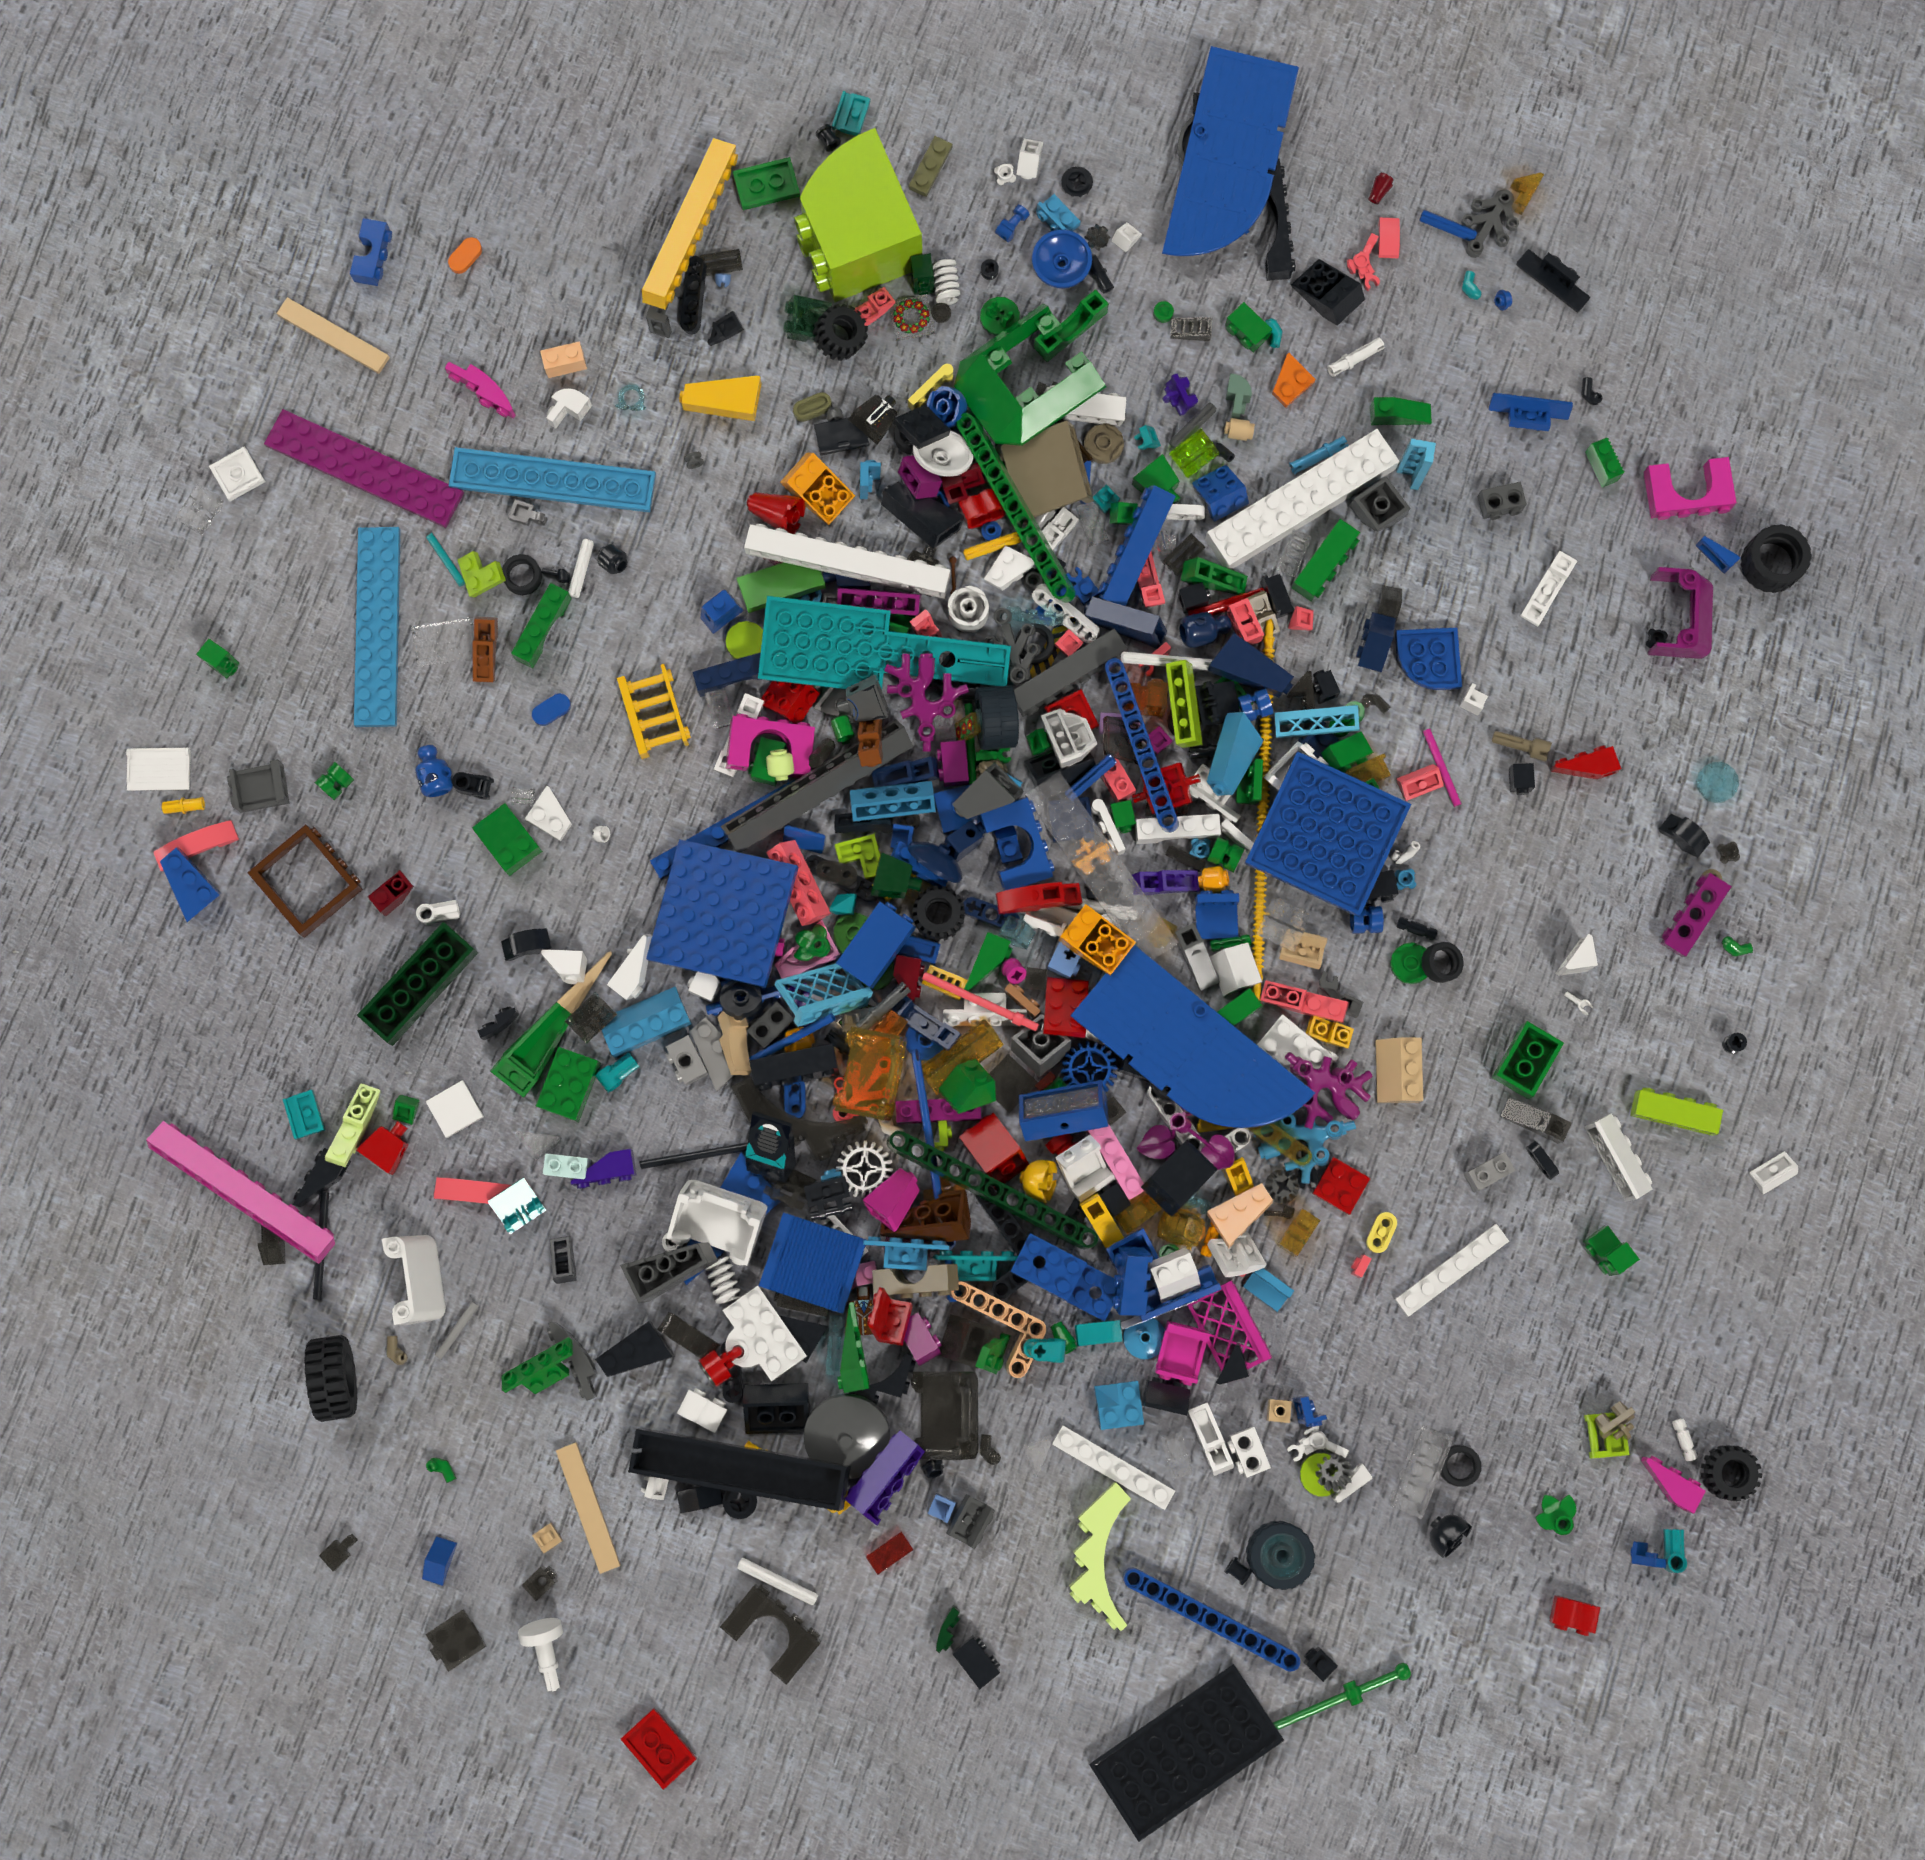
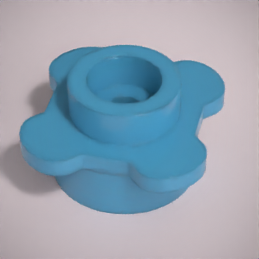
M1193 838L1189 855L1192 858L1196 856L1198 858H1206L1210 852V840L1208 838L1203 840Z
M1413 869L1397 870L1394 873L1397 879L1398 890L1403 888L1414 889L1416 887Z

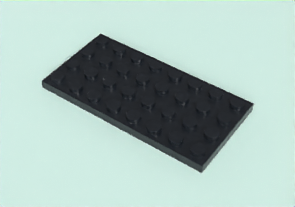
M1232 1664L1092 1761L1089 1765L1137 1841L1140 1842L1282 1743L1284 1739L1235 1665Z

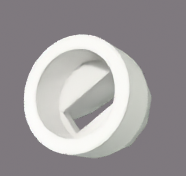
M597 826L593 829L594 835L592 837L595 841L605 843L609 840L610 830L607 826Z

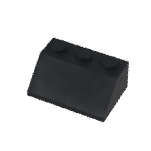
M1054 750L1024 761L1042 801L1065 792L1096 765L1094 757L1090 752L1082 761L1061 768Z
M808 1383L744 1385L743 1413L745 1434L804 1432L805 1424L810 1414Z

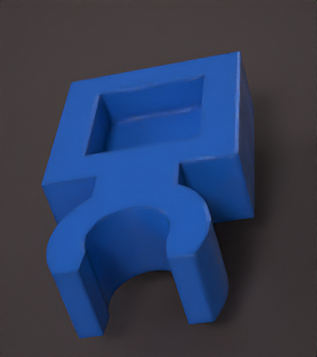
M1076 567L1077 577H1071L1069 573L1066 575L1070 582L1075 584L1073 587L1077 593L1076 597L1084 606L1092 597H1097L1100 593H1098V588L1089 576L1083 579L1082 571Z

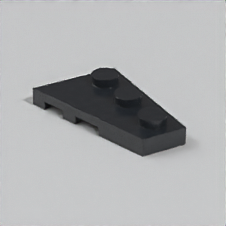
M779 1315L807 1357L802 1361L807 1363L828 1326Z

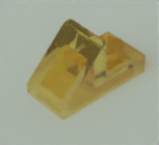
M1540 172L1513 180L1510 188L1520 193L1515 201L1518 204L1515 210L1516 213L1523 214L1544 176L1543 173Z

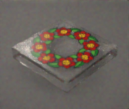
M927 294L895 300V304L889 310L896 341L935 334Z

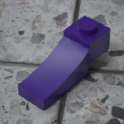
M1161 870L1158 872H1137L1132 874L1133 895L1200 891L1198 870Z

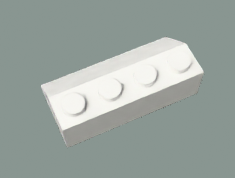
M1611 1113L1584 1126L1625 1202L1636 1200L1653 1189L1651 1187V1178L1647 1173L1643 1172L1641 1160L1637 1154H1633L1630 1148L1631 1142L1621 1132V1124L1616 1116L1613 1117Z

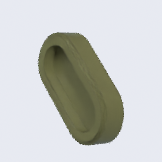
M821 392L796 402L793 406L794 417L798 421L806 422L827 413L829 408L832 407L831 398L828 394Z

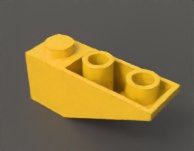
M1098 1193L1079 1203L1105 1248L1124 1238Z

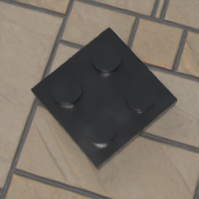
M926 404L895 417L893 422L918 450L949 436L951 431Z

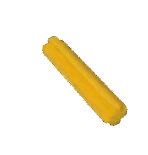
M1014 532L963 550L966 560H970L1003 549L1005 545L1009 547L1021 543L1022 540L1018 533Z

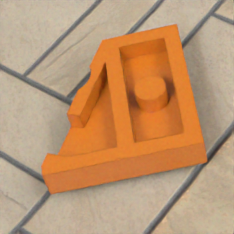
M1288 353L1272 395L1286 408L1315 383L1316 379Z

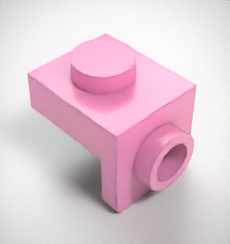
M875 1261L859 1264L852 1288L873 1283L872 1270H877Z

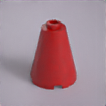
M759 492L753 493L747 499L748 510L773 528L784 529L790 534H796L801 524L798 521L800 517L804 518L806 506L804 499L797 496Z

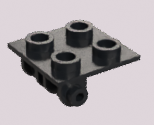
M1207 681L1203 685L1195 686L1202 726L1222 724L1227 713L1240 712L1234 681L1213 684L1211 681Z

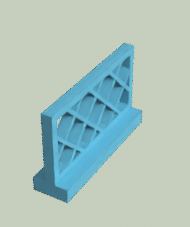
M836 963L776 980L774 984L794 1013V1022L797 1027L813 1023L830 1013L836 1016L868 1006L873 992L870 987L864 988L859 979L845 969L843 970L847 977L835 973L836 970L843 969ZM825 975L831 978L828 982L818 978V976ZM836 979L844 982V986L841 987L833 984L832 980ZM802 980H808L810 982H813L812 987H810L800 982ZM815 984L827 987L826 992L815 989ZM784 985L795 987V992L786 990ZM846 985L855 986L857 990H849L846 988ZM798 989L809 992V997L797 994ZM832 989L840 992L841 995L834 996L829 994V990ZM812 994H814L824 999L822 1001H816L814 999H811ZM794 1000L802 1001L806 1005L798 1008Z

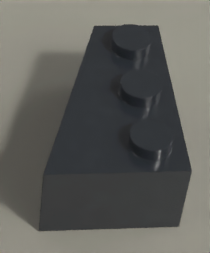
M648 1321L595 1360L605 1375L612 1377L673 1358L675 1355L653 1323Z

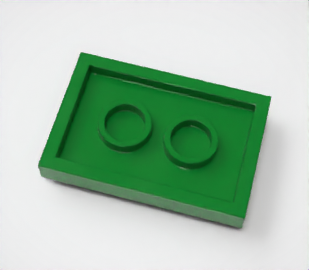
M790 157L733 171L742 210L800 197Z

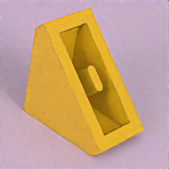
M1243 1157L1235 1160L1230 1168L1221 1169L1235 1196L1254 1187Z

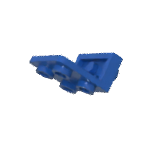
M1226 465L1200 477L1192 483L1193 488L1207 503L1210 518L1214 522L1249 504L1245 485Z
M1233 890L1221 891V894H1213V891H1201L1200 894H1197L1195 898L1196 928L1202 940L1238 937L1237 905L1239 903V893H1234Z

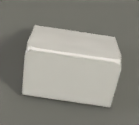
M1126 222L1116 230L1112 242L1127 252L1142 234Z

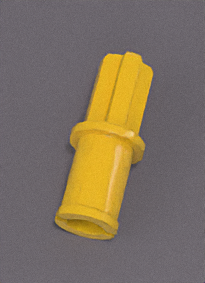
M182 797L180 800L162 802L161 808L164 814L178 812L186 814L187 811L205 810V801L203 797L192 799Z

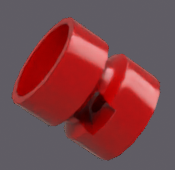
M1064 1134L1053 1137L1045 1147L1050 1153L1057 1154L1058 1156L1078 1142H1072L1073 1137L1071 1134Z

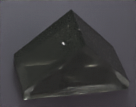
M1382 585L1377 613L1396 618V625L1402 605V589Z

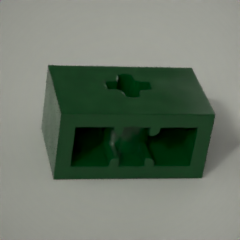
M931 253L911 256L914 295L927 296L930 293H934Z

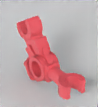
M1373 233L1370 235L1363 251L1356 254L1353 260H1347L1350 274H1355L1357 270L1359 278H1364V288L1367 291L1371 288L1368 283L1369 281H1373L1376 286L1380 284L1379 278L1373 275L1375 271L1369 260V254L1379 236Z

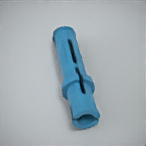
M1341 436L1330 443H1324L1322 447L1290 462L1289 467H1292L1290 468L1292 473L1295 475L1348 447V443L1345 444L1347 442L1346 438Z

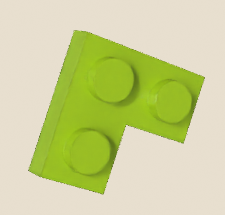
M472 551L457 559L469 597L475 598L506 581L500 562L494 561L483 567L478 552Z
M875 834L834 844L840 865L860 860L865 879L875 877L880 858Z

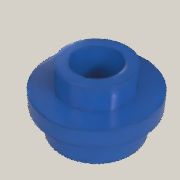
M1499 290L1494 299L1495 305L1502 311L1506 310L1512 305L1511 293Z
M994 521L986 522L981 529L982 537L987 541L999 538L1002 532L1000 525ZM993 528L995 532L989 533L988 529Z

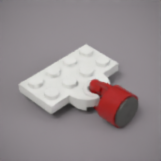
M756 1286L722 1310L734 1327L726 1340V1352L718 1356L715 1350H712L698 1360V1365L711 1384L717 1387L732 1377L728 1370L735 1365L742 1368H752L760 1365L772 1382L807 1356L759 1286Z

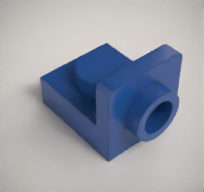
M1633 1542V1547L1631 1548L1632 1564L1666 1568L1667 1559L1658 1558V1553L1647 1552L1648 1543Z

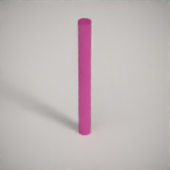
M1431 729L1424 730L1423 734L1435 763L1440 770L1454 807L1459 806L1461 801Z

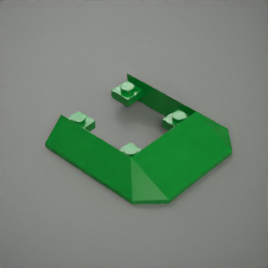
M1045 304L1038 306L960 361L954 388L962 392L968 407L995 444L1023 446L1106 388L1092 362L1087 359L1082 351L1065 362L1066 367L1072 374L1040 396L1030 387L1017 397H1014L998 376L999 372L1012 364L1011 359L1006 354L1010 349L1038 330L1045 339H1048L1062 329L1060 322L1050 311L1049 306Z

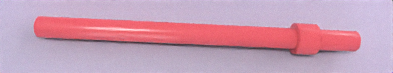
M925 972L922 977L923 980L1012 1020V1023L1017 1026L1022 1025L1035 1032L1039 1027L1038 1023L1025 1018V1015L1022 1013H1014L928 972Z

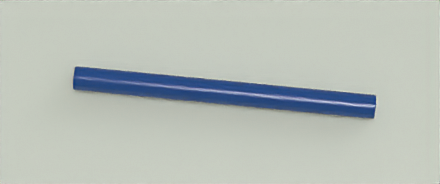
M830 1013L750 1056L749 1059L754 1060L768 1057L835 1021V1016Z

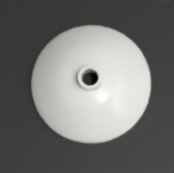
M950 431L949 436L919 450L913 445V454L917 462L927 471L939 476L960 475L970 468L973 461V454L965 439L953 431Z

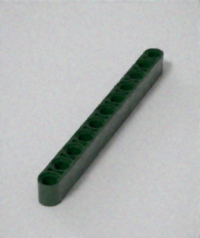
M895 1131L887 1138V1146L892 1152L1080 1249L1092 1248L1098 1242V1235L1091 1228L903 1131ZM894 1136L902 1139L903 1144L901 1147L894 1145ZM913 1146H918L921 1149V1156L913 1155ZM932 1156H937L940 1159L939 1166H934L931 1163ZM951 1166L958 1167V1176H953L950 1173ZM970 1175L977 1177V1186H972L969 1183ZM989 1185L996 1187L997 1194L995 1196L988 1193ZM1008 1195L1015 1197L1016 1203L1014 1206L1008 1204ZM1028 1204L1034 1207L1035 1212L1033 1216L1028 1215L1026 1212ZM1046 1214L1052 1216V1225L1046 1224L1044 1219ZM1065 1224L1071 1226V1235H1067L1064 1232L1063 1228ZM1084 1234H1088L1091 1238L1089 1245H1086L1082 1240Z

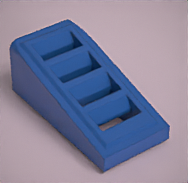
M1706 536L1696 544V547L1724 574L1741 558Z

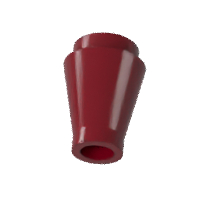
M1379 173L1375 177L1368 200L1378 205L1393 187L1394 179L1388 174Z

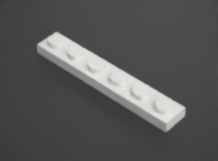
M1494 1224L1394 1300L1405 1315L1409 1317L1508 1243V1238L1499 1226Z
M1063 1425L1052 1445L1164 1510L1175 1493V1490Z

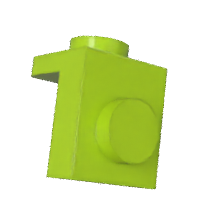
M947 1120L938 1121L940 1142H934L935 1148L942 1152L944 1148L948 1147V1138H952L951 1125H947Z

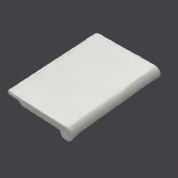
M128 748L126 750L127 791L189 790L190 748Z

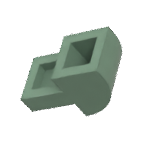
M1230 373L1226 400L1233 401L1231 418L1239 419L1240 415L1245 413L1246 403H1250L1252 390L1245 378Z

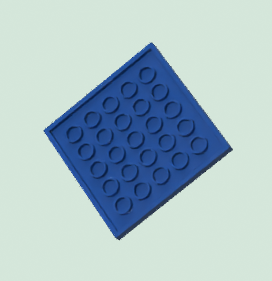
M1297 751L1244 864L1360 917L1412 804Z
M679 839L646 959L656 963L766 988L799 867L789 863Z

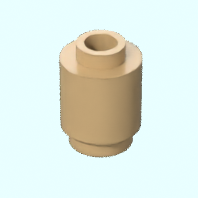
M1230 418V422L1226 421L1224 434H1227L1229 439L1252 440L1255 424L1250 423L1248 420Z

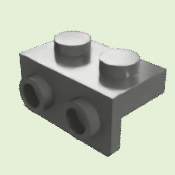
M966 1494L946 1534L975 1549L982 1541L983 1533L987 1525L991 1523L995 1510Z

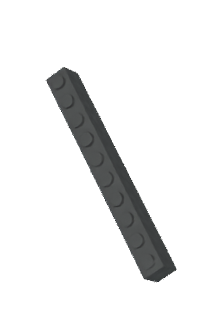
M897 719L882 727V764H878L875 767H861L858 755V742L722 825L721 828L730 845L739 853L749 849L751 845L765 839L769 834L783 828L792 820L801 817L808 810L819 806L821 802L837 795L839 791L853 785L857 780L871 774L880 766L889 763L896 756L907 752L908 749L913 747V744L905 727Z

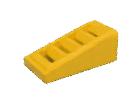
M930 965L927 970L930 974L936 972V977L938 978L941 975L945 976V981H948L949 978L952 979L951 984L960 983L958 987L962 989L965 988L968 981L933 965ZM925 980L922 981V984L958 1001L961 999L960 996Z

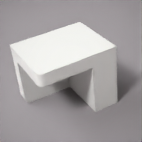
M1472 683L1459 707L1478 716L1483 710V705L1488 696L1475 690L1476 685Z

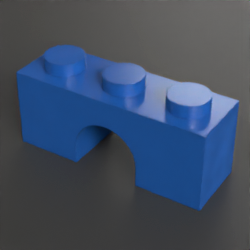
M363 218L359 238L363 245L372 247V250L366 256L354 255L350 275L354 282L378 286L379 279L381 280L383 277L382 266L383 261L387 260L388 242H391L392 231L387 222Z

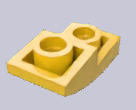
M1310 1016L1306 1033L1311 1038L1346 1049L1349 1048L1354 1028L1337 1022H1330L1316 1016Z

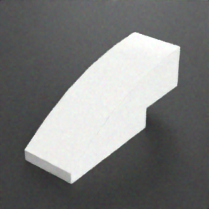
M1208 1403L1188 1410L1213 1475L1215 1476L1233 1469V1461Z

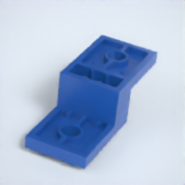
M1031 1233L1010 1271L1104 1322L1113 1306V1297L1117 1295V1288L1114 1287L1113 1277ZM1041 1256L1045 1259V1266L1038 1269L1033 1265L1035 1257ZM1096 1286L1100 1288L1101 1296L1098 1299L1090 1297L1089 1290L1091 1287Z

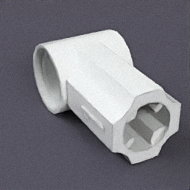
M457 900L430 905L422 904L417 908L416 916L424 925H432L436 922L460 918V911ZM426 910L432 911L429 919L422 918V914Z

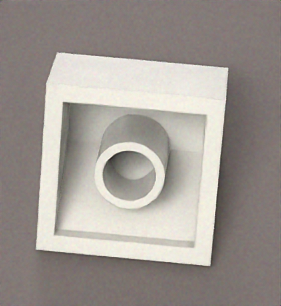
M1186 1248L1148 1263V1270L1151 1273V1278L1161 1303L1201 1287L1196 1266L1191 1253Z

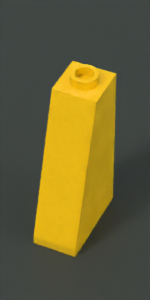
M749 376L685 384L684 391L680 392L679 403H682L683 410L755 421L762 385L761 377Z

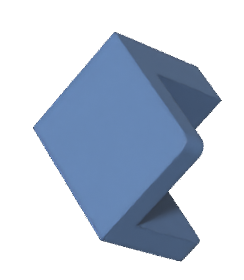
M936 1493L928 1514L948 1523L956 1501Z

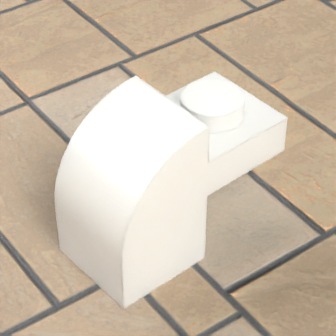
M575 389L559 390L551 397L555 406L549 408L546 418L549 425L555 429L567 413L581 421L591 408V401L587 396Z

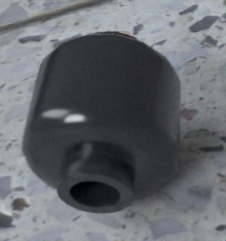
M608 544L598 551L597 563L610 574L621 573L628 564L627 554L616 545Z

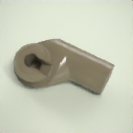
M387 1336V1357L395 1364L403 1365L408 1357L406 1353L397 1347L398 1336Z

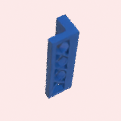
M1206 1265L1197 1269L1200 1288L1161 1303L1155 1287L1148 1289L1146 1315L1139 1316L1142 1322L1221 1290L1220 1283L1216 1280L1211 1266Z

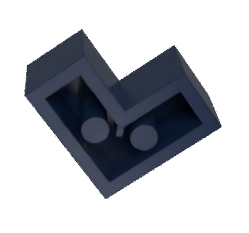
M1372 612L1370 619L1366 618L1361 639L1364 640L1363 646H1358L1356 658H1359L1358 666L1382 672L1394 638L1396 618Z

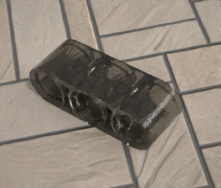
M670 1311L657 1329L700 1359L712 1350L716 1352L720 1347L719 1343Z

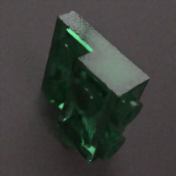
M793 295L785 304V313H788V320L784 322L783 331L787 332V339L802 342L807 340L814 341L816 336L813 335L814 325L818 318L832 306V302Z

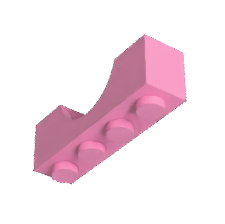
M1111 1127L1087 1130L1086 1133L1091 1135L1100 1144L1101 1149L1099 1151L1127 1199L1131 1200L1143 1193L1144 1190L1141 1186L1144 1183Z

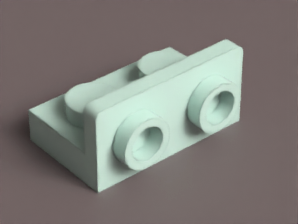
M545 1153L543 1174L585 1179L587 1168L591 1166V1160L582 1157Z

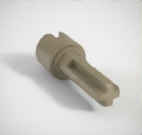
M1495 731L1492 738L1493 743L1528 752L1531 758L1545 762L1552 744L1550 741L1539 738L1531 741L1499 731Z

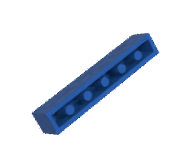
M1155 485L1145 488L1141 496L1143 501L1140 507L1135 509L1132 516L1135 519L1124 533V537H1126L1124 543L1118 546L1115 553L1117 558L1114 563L1110 564L1107 570L1108 578L1099 587V599L1126 606L1173 504L1175 495Z

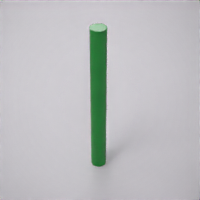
M971 703L964 704L965 720L969 719L970 716L973 719V705ZM972 730L968 735L966 731L969 785L977 779L975 773L974 731Z

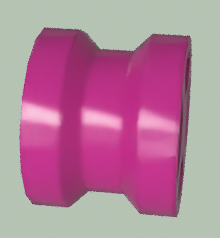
M1016 958L1007 959L1001 966L1002 974L1011 984H1019L1026 977V969Z

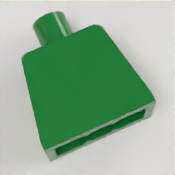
M1163 454L1133 477L1132 485L1142 494L1145 488L1155 485L1176 496L1173 504H1176L1181 499L1174 491L1178 488L1180 481Z

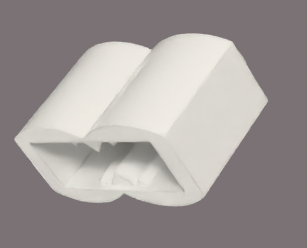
M695 1388L694 1391L689 1389L677 1414L716 1433L728 1410L724 1407L726 1403L715 1397L713 1401L706 1398L707 1393L698 1388Z

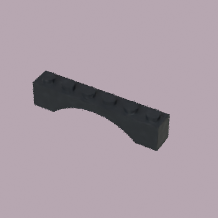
M1279 158L1275 171L1268 169L1267 172L1274 175L1267 201L1272 208L1276 221L1275 241L1265 259L1267 281L1290 279L1292 272L1296 268L1295 259L1291 258L1293 241L1289 240V234H1291V223L1287 222L1289 205L1285 203L1284 198L1287 196L1286 184H1283L1282 180L1285 177L1284 166H1281Z

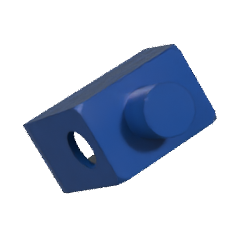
M722 590L701 607L700 618L714 634L744 610L730 593Z

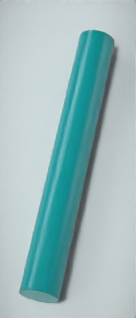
M434 534L427 535V540L458 586H463L465 582L462 575Z

